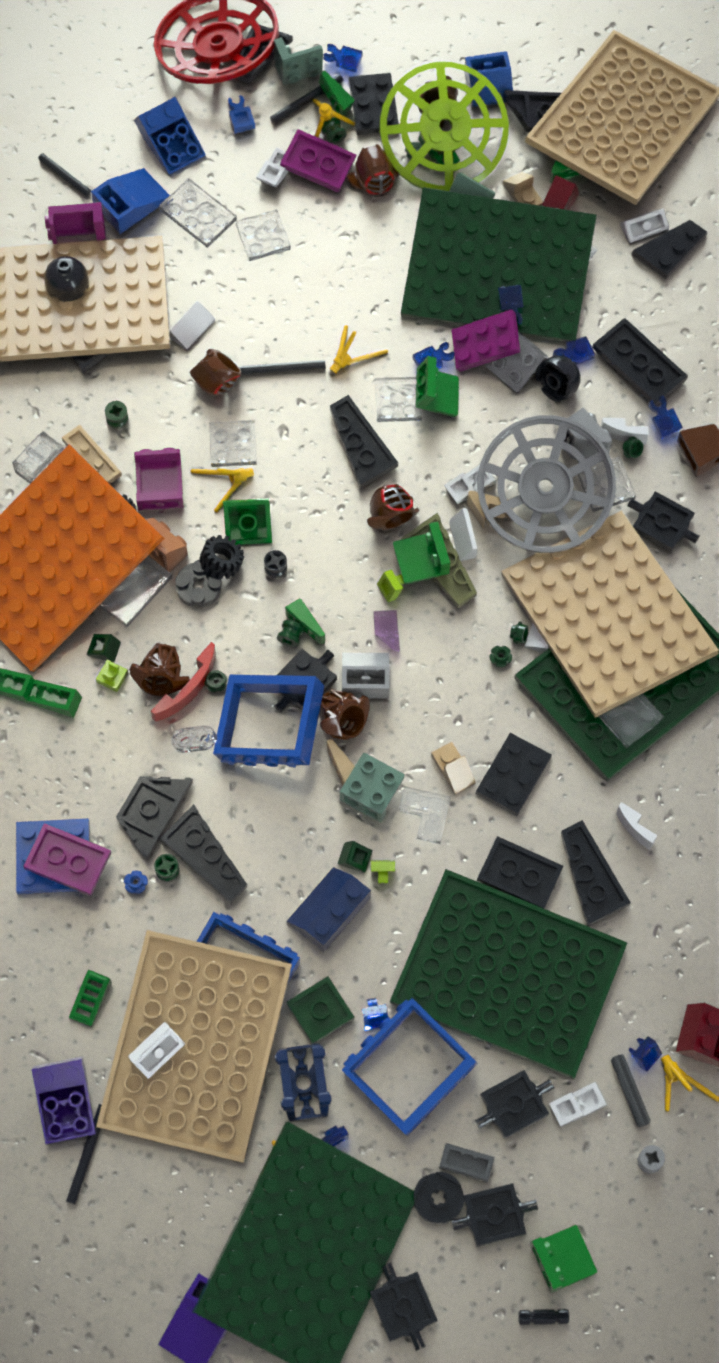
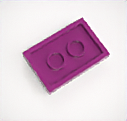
M297 129L280 162V166L284 167L287 171L339 193L356 160L357 154Z
M512 309L452 329L455 364L459 372L521 352L516 313Z
M44 823L23 867L25 870L91 896L111 855V850Z

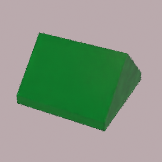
M269 498L223 501L225 534L229 537V541L235 539V545L272 543Z

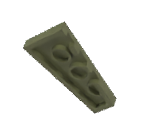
M437 512L403 536L401 540L427 533L429 523L438 521L450 560L449 574L434 577L433 580L459 609L476 597L477 591L465 567H463L456 549H454Z

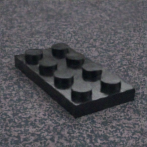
M623 318L598 339L592 347L655 407L683 384L688 377L684 371L626 318Z

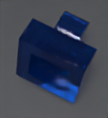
M377 998L367 999L368 1006L362 1009V1018L365 1030L379 1027L388 1017V1010L386 1004L378 1005Z
M649 1036L645 1040L637 1038V1042L640 1045L637 1050L631 1047L628 1049L639 1067L646 1072L662 1055V1051L656 1041Z

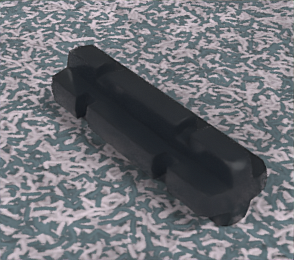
M554 1309L533 1310V1312H530V1310H520L518 1313L519 1324L530 1325V1323L534 1325L555 1324V1322L567 1324L570 1320L568 1309H558L557 1311H554Z

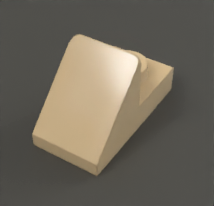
M520 172L503 180L504 186L515 202L542 206L543 201L533 187V175Z
M469 490L467 505L481 527L484 528L486 517L480 506L478 492ZM485 494L489 509L501 504L499 497ZM505 512V513H503V514L497 516L496 518H505V517H506V518H510V517H509V516L507 515V513Z
M453 742L431 752L433 760L455 795L476 784L466 757H461Z

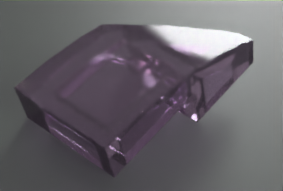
M397 610L373 611L375 636L395 652H400Z

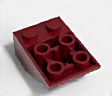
M705 1002L687 1004L675 1052L696 1061L719 1067V1009Z

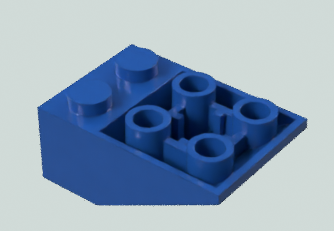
M176 97L135 118L134 122L143 139L168 175L206 156Z
M145 168L108 179L91 191L93 203L101 202L104 218L119 234L125 232L171 199V196Z

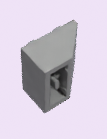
M582 408L568 418L589 429L602 442L608 453L610 452L612 437L606 429H602L592 413H588ZM568 428L564 442L575 447L585 459L598 453L585 437ZM566 451V453H567L572 459H576L573 455H571L570 453H568V452Z
M342 653V691L350 692L357 698L365 695L368 698L389 699V653Z

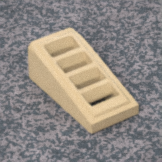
M332 739L327 740V752L343 786L355 766Z

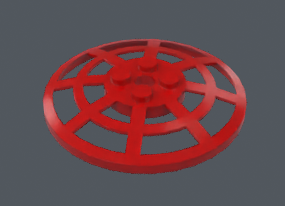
M183 0L168 11L156 28L153 45L156 58L167 73L185 82L212 84L240 77L261 64L274 48V39H278L279 22L272 5L267 0H243L256 5V8L248 15L241 11L227 10L228 0H219V10L205 13L194 19L188 10L214 0ZM263 10L268 14L273 25V31L262 35L260 26L256 21V18ZM181 16L187 25L180 31L176 41L164 39L168 28ZM227 17L243 20V22L237 26L234 23L227 22ZM218 18L217 22L207 24L204 27L201 25V23L207 20ZM251 26L255 31V37L243 39L242 32ZM192 29L197 32L193 42H183ZM271 40L262 54L254 61H251L250 59L257 53L260 44ZM254 45L245 58L239 55L243 47ZM162 46L175 49L179 65L170 68L166 64L162 54ZM182 49L194 50L196 57L186 61L182 55ZM229 60L236 62V64L230 67L219 69L220 63ZM202 61L211 64L210 70L199 69L194 66ZM187 69L191 72L208 76L196 77L185 75L180 72Z

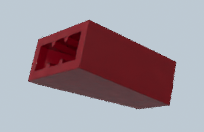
M555 176L542 206L570 210L579 195L576 184Z

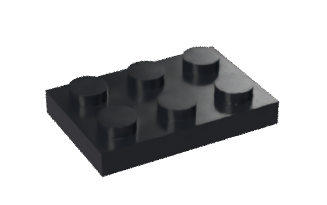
M391 72L350 76L349 87L350 94L355 100L352 107L357 135L379 133L382 107L388 93L393 88ZM395 96L389 107L387 126L399 124Z
M510 732L475 794L518 816L550 761L552 754Z
M497 836L477 881L545 909L564 866Z

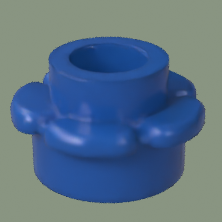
M137 870L127 874L124 878L125 889L133 894L142 893L148 884L146 875H142V872Z

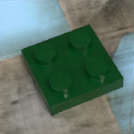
M329 976L286 1002L312 1044L321 1041L355 1019V1016Z

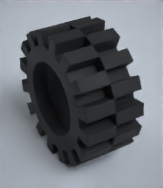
M217 535V538L212 536L210 540L206 541L199 561H202L200 564L202 568L206 567L204 570L206 573L211 571V576L213 577L217 574L218 579H222L224 575L226 579H229L230 576L234 577L238 573L244 560V550H240L242 547L240 544L235 545V539L229 541L228 536L222 539V535ZM215 554H222L229 560H222Z

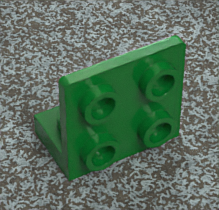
M428 356L417 367L416 408L456 417L458 415L459 377L439 372L436 367V358Z
M438 521L429 523L428 532L425 534L393 542V548L404 584L449 574L450 560Z
M573 1225L543 1239L539 1237L530 1243L550 1293L597 1273L596 1266L577 1225Z

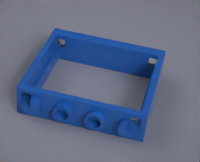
M229 674L213 754L221 760V763H228L230 765L243 763L247 766L265 764L270 767H277L278 764L292 768H296V765L309 766L325 685L316 676ZM241 692L306 694L295 750L230 747Z
M213 912L196 942L208 944L216 929L220 928L272 957L292 964L288 980L289 984L300 964V957L297 956L298 953L292 951V948L285 947L283 949L276 945L277 942L267 935L261 937L255 934V930L246 924L240 926L234 923V919L229 915L222 913L219 915Z
M413 998L399 1004L396 1008L398 1013L392 1019L387 1017L379 1025L380 1031L374 1037L372 1035L368 1036L360 1045L362 1049L356 1055L352 1053L343 1063L345 1067L342 1069L407 1136L478 1064ZM415 1011L463 1061L403 1121L355 1071Z

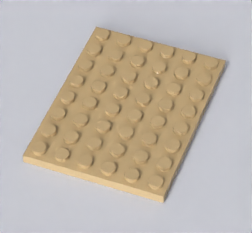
M613 30L526 136L525 143L636 205L718 100L719 87Z
M162 236L0 247V362L170 349ZM58 257H74L85 266L89 277L88 289L86 288L81 298L62 302L59 301V298L49 296L46 291L44 281L45 270Z
M622 510L607 517L600 529L579 546L556 553H536L501 571L502 577L542 638L548 644L553 655L595 718L718 655V648ZM593 525L578 532L579 537L585 534ZM568 537L550 547L563 545L571 542Z
M147 930L96 1127L244 1163L292 964ZM166 1022L183 1040L185 1045L148 1079L132 1063L129 1055L160 1025Z

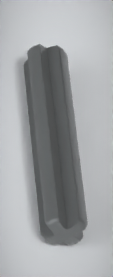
M623 1054L614 1056L611 1062L637 1126H646L651 1122V1119Z

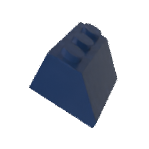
M333 867L290 916L287 923L322 952H325L370 900L371 890L353 875Z

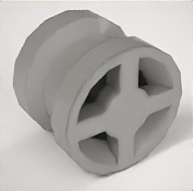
M655 1145L646 1146L638 1156L640 1169L648 1174L658 1172L665 1162L663 1150Z

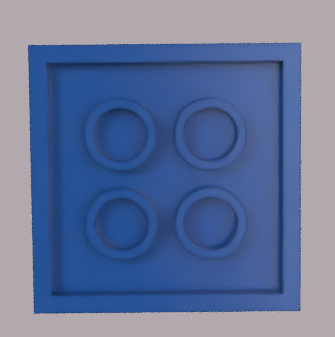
M89 818L16 822L17 894L77 891L25 870L23 866L44 823L90 842Z

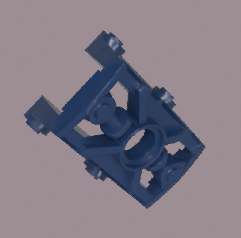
M319 1043L279 1048L278 1052H276L275 1061L280 1065L284 1094L281 1107L286 1111L289 1122L312 1120L328 1116L332 1097L326 1088L323 1058L326 1055L325 1048L323 1049V1046H320ZM312 1049L313 1065L308 1071V1065L304 1064L303 1059L306 1057L307 1050ZM287 1052H292L294 1058L298 1060V1065L295 1066L296 1072L289 1067ZM300 1077L310 1079L311 1085L308 1089L301 1090L297 1087L296 1082ZM312 1095L319 1100L320 1114H315L313 1108L309 1106ZM299 1096V1100L303 1102L304 1107L301 1110V1116L295 1117L294 1102Z

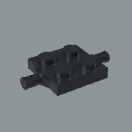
M656 491L644 505L631 498L627 507L639 512L638 519L633 525L636 532L671 552L683 537L696 544L700 535L688 529L695 512Z
M301 649L277 674L285 676H316L325 685L323 694L338 680L337 675L326 666L334 657V654L328 649L319 659L312 657L305 650ZM281 693L283 697L274 705L275 709L279 712H282L289 703L303 709L306 694Z
M522 1070L482 1092L480 1096L487 1107V1114L475 1119L478 1128L481 1129L493 1122L499 1128L504 1139H507L549 1116V1112L543 1103L542 1095L554 1089L551 1080L548 1079L546 1082L536 1086L529 1079L525 1070Z
M511 1183L464 1195L467 1209L466 1217L452 1220L454 1231L469 1227L473 1233L476 1247L526 1235L523 1222L524 1213L538 1210V1204L536 1199L521 1203L516 1195L514 1184Z
M392 1263L382 1266L381 1268L384 1271L387 1282L382 1287L370 1291V1295L389 1342L401 1337L410 1336L416 1351L420 1350L419 1344L421 1349L425 1348L426 1345L420 1332L426 1326L436 1323L438 1320L418 1272L406 1277H397Z

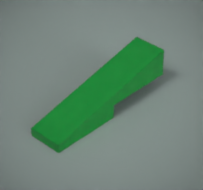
M0 668L1 695L72 718L75 717L82 699L77 689L35 680L32 675Z

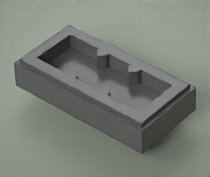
M446 1143L439 1169L488 1183L495 1157Z

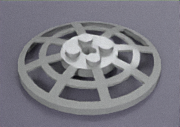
M539 415L513 423L493 439L480 463L477 477V492L480 506L486 519L502 538L527 551L556 553L579 546L600 529L608 517L614 502L616 476L607 449L589 429L568 418L554 415ZM537 424L559 425L555 439L538 438L528 442L521 429ZM568 428L585 437L598 453L585 459L575 447L564 442ZM513 434L519 446L507 456L502 467L488 463L498 445L505 438ZM536 446H553L549 458L539 459L535 458L531 448ZM563 449L573 455L579 463L568 469L563 463L558 461L561 450ZM523 453L528 465L521 474L508 470L513 460ZM601 461L605 465L608 477L607 498L593 495L594 479L590 467ZM583 471L587 481L586 493L573 490L574 482L572 477ZM485 472L499 476L498 495L501 504L491 509L488 508L484 493ZM505 479L518 483L519 495L508 501L504 490ZM542 480H548L552 484V489L544 492L540 489L539 483ZM570 499L583 502L579 511L569 519L563 507ZM524 503L533 511L530 523L521 519L512 509ZM590 504L604 507L596 523L579 537L573 525L584 516ZM506 512L516 524L527 530L524 542L506 533L494 518ZM555 513L561 523L551 527L538 526L542 514ZM565 530L571 542L553 547L533 545L536 533L551 534Z

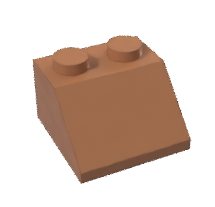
M154 518L147 519L165 538L148 557L169 574L188 556L187 543L179 535L174 536L164 522H158Z

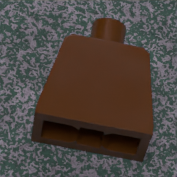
M715 424L680 431L677 443L695 477L719 464V430Z

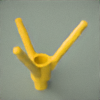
M313 99L314 104L319 107L320 114L315 133L316 137L319 138L324 122L329 121L332 117L352 126L355 125L354 121L336 113L327 103H321L317 99Z
M344 325L338 353L329 369L334 374H337L346 365L349 366L356 362L387 354L388 350L385 349L351 358L347 352L356 336V331L351 333L345 344L348 326Z
M252 468L190 470L191 473L229 476L233 485L214 509L215 512L222 508L223 501L229 499L233 492L242 484L241 482L254 476Z
M665 1055L661 1058L664 1065L663 1070L666 1074L665 1111H670L671 1084L678 1080L689 1092L693 1090L689 1085L690 1083L716 1102H719L717 1095L687 1075L679 1068L676 1062L672 1061L670 1055Z

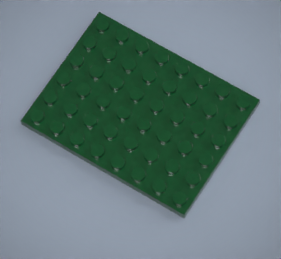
M423 187L400 315L463 326L512 309L516 313L518 332L524 336L575 344L597 215Z
M679 592L719 650V633ZM550 648L516 673L514 679L608 782L719 693V651L718 655L596 718Z
M445 869L392 994L390 1003L399 1006L405 1000L409 1001L413 998L437 1023L575 1079L627 942Z
M285 1122L192 1312L287 1363H340L371 1298L370 1291L375 1289L383 1272L381 1267L387 1264L414 1206V1190L294 1124Z

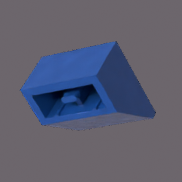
M507 51L465 57V65L485 76L495 86L503 102L506 103L503 98L504 91L513 90L512 71ZM464 71L466 84L472 88L479 79ZM487 86L479 92L478 95L482 98L485 105L498 104ZM473 99V101L471 102L472 108L479 107L476 101Z

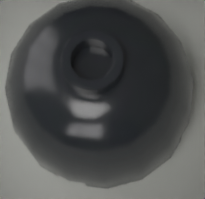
M58 257L45 270L44 281L46 291L52 298L53 296L59 298V301L69 302L77 300L84 295V291L89 287L88 272L83 263L74 257Z
M552 356L540 363L536 369L537 382L541 381L543 385L541 388L542 392L549 399L556 402L571 397L577 391L581 382V375L577 365L566 356Z

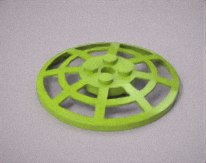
M438 61L414 68L395 83L382 107L379 133L383 150L390 159L392 167L402 178L420 189L425 187L450 191L454 182L453 171L467 167L476 159L485 168L482 173L473 178L476 182L480 183L495 169L506 149L509 136V121L502 97L485 76L463 64ZM436 68V81L424 84L415 92L404 85L416 74ZM445 68L463 70L474 75L479 80L472 88L458 81L446 80ZM447 86L458 88L467 94L460 102L448 99ZM485 86L490 89L497 100L502 118L489 117L487 107L478 95ZM438 87V100L428 104L420 97L427 90ZM399 92L408 99L401 113L400 124L387 126L389 107L394 96ZM473 99L482 112L483 118L471 119L466 109ZM414 103L423 113L419 122L407 123L409 110ZM442 120L449 121L451 123V130H441L440 122ZM490 127H503L500 147L491 162L482 153L489 140ZM472 128H484L483 137L478 148L468 139ZM420 131V135L425 143L418 152L411 144L408 132ZM401 133L404 146L413 157L405 167L399 163L394 155L388 135ZM462 146L472 154L464 161L453 164L452 152ZM431 149L442 152L444 154V164L433 163L424 157ZM419 163L431 170L444 172L445 185L425 182L416 178L411 172Z

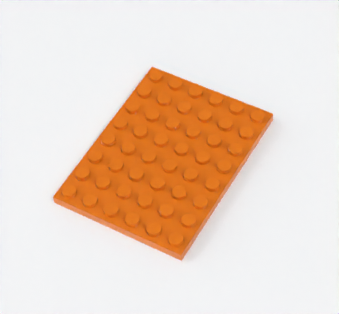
M70 444L0 514V640L32 672H35L165 539Z

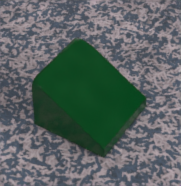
M93 634L87 655L114 662L121 642L112 634Z
M355 841L345 842L338 864L365 873L373 850Z

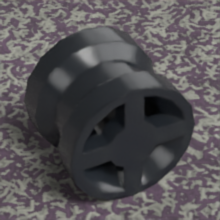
M272 550L264 557V569L269 577L280 578L287 572L286 555L279 550Z

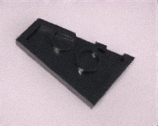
M688 220L637 247L632 251V255L667 279L707 235V231L692 220Z

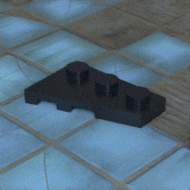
M259 24L262 35L273 31L272 28ZM251 28L246 39L255 37L253 28ZM279 31L278 38L282 37L285 45H290L293 42V36ZM271 40L261 43L257 53L250 60L254 61L261 55ZM254 45L243 47L239 55L245 58ZM274 48L269 56L256 68L235 79L250 84L274 60Z

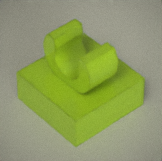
M392 569L385 571L377 583L388 603L396 600L404 588L402 586L404 584L402 575L395 576Z
M106 660L96 677V682L117 692L128 674V669Z
M371 860V871H378V883H388V871H395V860Z

